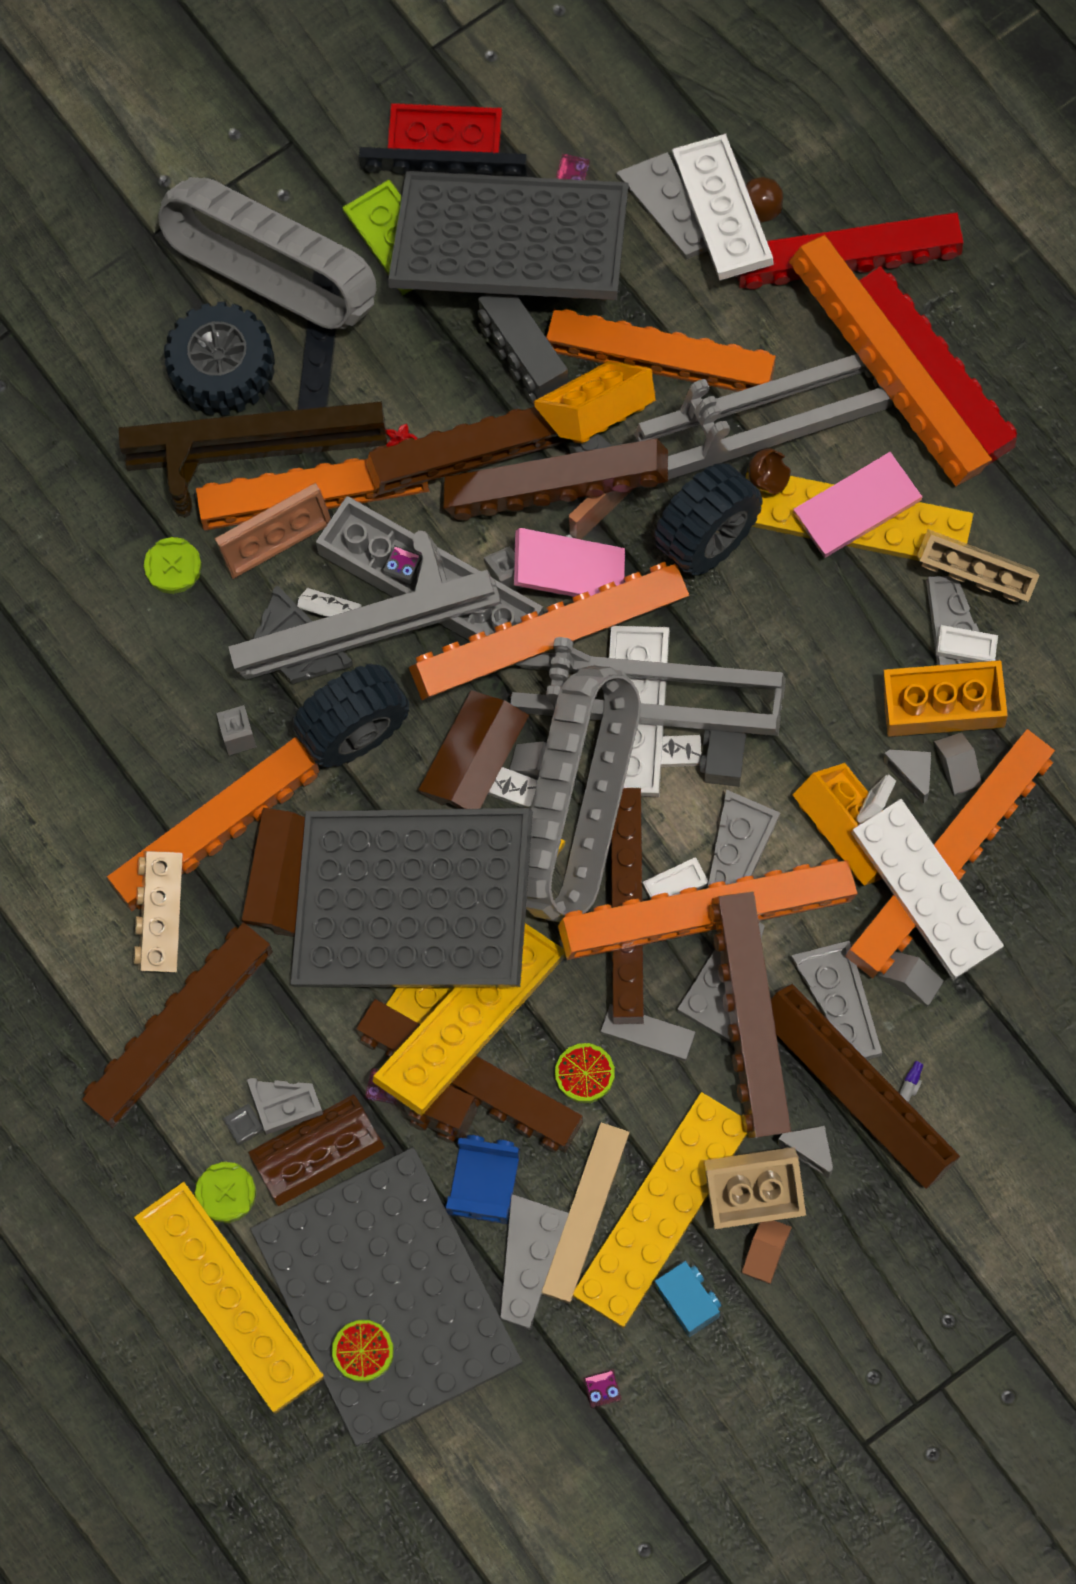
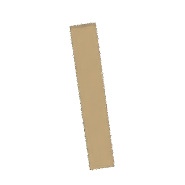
M600 1123L541 1292L542 1295L571 1304L574 1290L580 1279L630 1135L629 1131Z

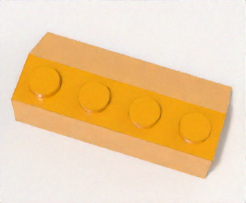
M607 361L535 400L534 405L559 437L571 439L575 443H583L588 441L594 434L608 430L609 426L626 420L627 416L644 410L645 406L656 401L652 368Z
M1001 660L886 669L883 671L888 737L1004 728L1006 725L1008 714Z
M842 763L812 773L796 790L793 796L799 803L802 811L807 813L816 824L818 831L834 847L836 854L844 861L848 860L854 877L866 886L881 880L882 877L851 834V831L860 825L857 821V816L869 792L847 764Z

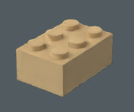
M795 1147L704 1160L712 1220L715 1229L806 1216L799 1160Z

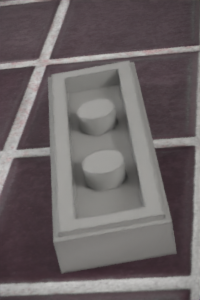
M612 1004L609 1006L601 1029V1034L685 1062L696 1035L695 1031L644 1015V1024H614Z

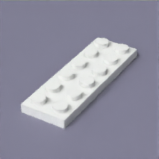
M726 134L672 149L675 163L719 280L774 265L773 256Z
M612 626L609 658L668 663L669 627ZM629 678L639 692L641 703L665 705L667 681ZM638 724L623 788H641V796L659 797L664 726Z
M902 799L851 831V834L953 980L1004 947L1001 940Z

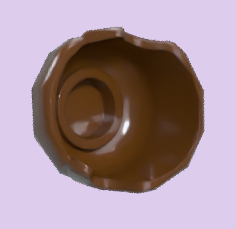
M758 177L746 183L745 186L759 222L773 220L781 213L783 191L774 179Z
M765 448L757 452L748 466L750 482L762 492L772 495L781 493L787 486L791 474V469L782 460L785 458V455L771 448Z

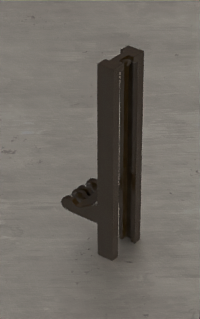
M382 401L119 427V444L121 454H126L125 463L127 471L167 467L169 491L176 514L185 518L189 515L191 516L193 510L188 487L199 464L386 446L387 432Z

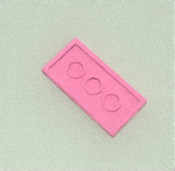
M889 452L794 508L793 513L821 554L826 558L920 502L922 495L892 453Z
M519 528L515 532V586L574 597L589 591L590 596L600 593L598 587L613 581L616 586L624 583L625 548Z

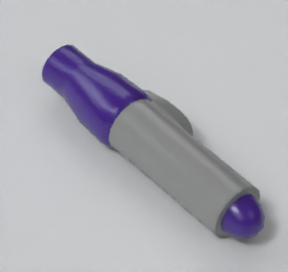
M917 1061L914 1062L913 1067L908 1072L899 1093L907 1102H909L911 1096L916 1095L921 1084L920 1075L924 1065Z

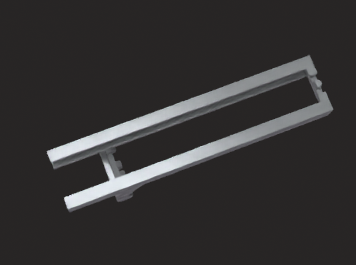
M858 354L717 399L714 396L702 399L701 397L708 393L709 385L705 379L698 380L691 384L679 411L639 423L634 435L637 441H644L701 425L706 435L704 445L668 456L669 480L891 408L893 401L874 377L873 384L878 389L724 438L730 431L727 421H719L714 424V421L719 418L865 372L868 378L873 377V374L861 361Z
M418 530L412 537L413 546L423 561L415 591L229 646L233 667L247 680L502 604L494 579H490L488 570L447 581L437 545L426 531Z
M556 637L554 639L553 648L556 653H543L517 663V666L524 669L550 671L549 676L552 679L551 686H547L546 695L512 692L510 704L527 714L553 716L557 697L562 685L569 677V672L577 673L580 668L596 665L621 670L629 678L775 690L772 715L641 703L638 724L779 736L782 698L784 699L786 678L782 672L593 657L573 648V641L563 637ZM594 700L590 719L602 720L605 700Z

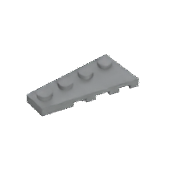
M949 576L928 577L926 584L936 652L938 632L941 625L979 632L977 624H974L970 615V607L960 582ZM936 656L937 665L975 663Z
M726 789L708 886L720 881H724L726 885L736 883V880L739 878L753 875L780 818V812Z
M850 941L792 955L791 959L826 1019L866 1060L882 1056V1050L857 965L845 957L851 948Z

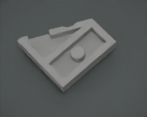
M255 1078L247 1079L266 1135L323 1114L313 1084L298 1082L290 1084L287 1081L275 1080L273 1083L257 1081Z

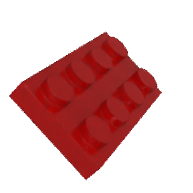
M391 103L388 148L499 153L502 108Z

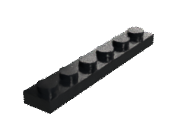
M359 148L360 168L371 173L394 171L398 174H406V171L527 177V154Z
M314 270L312 283L340 297L341 291L336 284ZM308 320L298 410L328 407L337 328H325Z

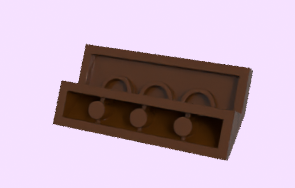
M471 690L417 791L440 805L450 803L459 809H480L529 715L505 700Z
M263 808L242 916V922L245 924L272 927L276 935L295 937L305 817L290 811Z
M354 1094L322 1111V1115L306 1120L248 1152L278 1207L385 1148Z

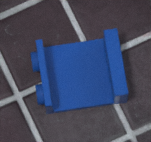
M467 1135L466 1139L459 1138V1153L451 1196H448L446 1205L448 1215L508 1224L511 1196L514 1190L520 1157L519 1147H514L513 1142L506 1140H497L496 1143L484 1142L485 1139L476 1135Z

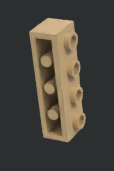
M927 529L917 554L918 559L923 562L921 566L935 572H938L939 569L950 572L948 576L961 582H965L966 579L976 582V587L988 592H992L993 589L1003 592V597L1014 602H1019L1020 599L1029 602L1039 578V573L1033 568Z
M144 851V857H139L138 875H143L142 887H137L136 904L141 905V917H136L135 934L140 935L139 947H134L133 963L138 964V970L177 972L182 853Z

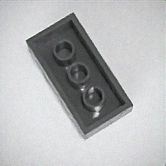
M493 293L486 294L478 299L480 310L477 313L481 320L479 327L486 338H492L497 355L501 360L505 358L510 364L508 368L515 381L520 380L525 386L523 389L524 393L531 403L569 382L567 367L517 295Z

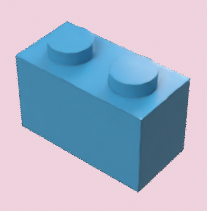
M685 1261L655 1281V1288L688 1337H691L720 1318L718 1308L721 1307V1304L712 1291L707 1293L701 1283L704 1279L696 1266L690 1268Z

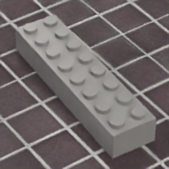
M346 496L316 541L318 554L392 597L416 590L423 560H421L411 584L385 575L383 572L394 545L417 553L413 546L412 537L414 533ZM438 548L447 581L480 572ZM495 580L502 604L439 623L468 639V637L483 631L486 636L496 633L494 629L496 626L509 621L514 626L522 623L520 617L535 611L540 616L544 614L543 606Z

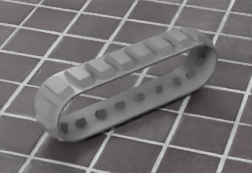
M190 177L170 189L161 201L158 214L159 225L164 237L174 249L319 326L329 329H345L349 325L353 326L367 315L374 305V297L377 292L376 279L371 268L362 257L352 250L215 180ZM192 207L326 276L340 289L344 299L211 231L198 220Z
M593 665L580 668L577 673L571 675L564 682L557 697L531 807L533 818L526 909L534 917L543 918L544 920L561 922L565 914L582 910L583 914L586 913L594 904L600 889L641 710L639 692L634 683L623 671L614 670L612 667ZM602 688L605 699L603 718L563 886L559 896L553 900L551 886L555 863L593 703L598 690Z

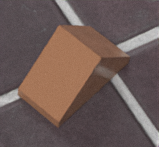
M775 1220L760 1222L753 1237L742 1274L771 1284L792 1227Z

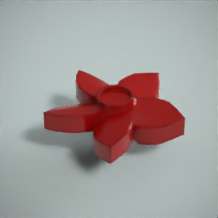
M407 423L401 425L398 432L393 429H386L387 435L391 439L386 444L387 447L397 445L408 438L418 439L414 434L409 433Z

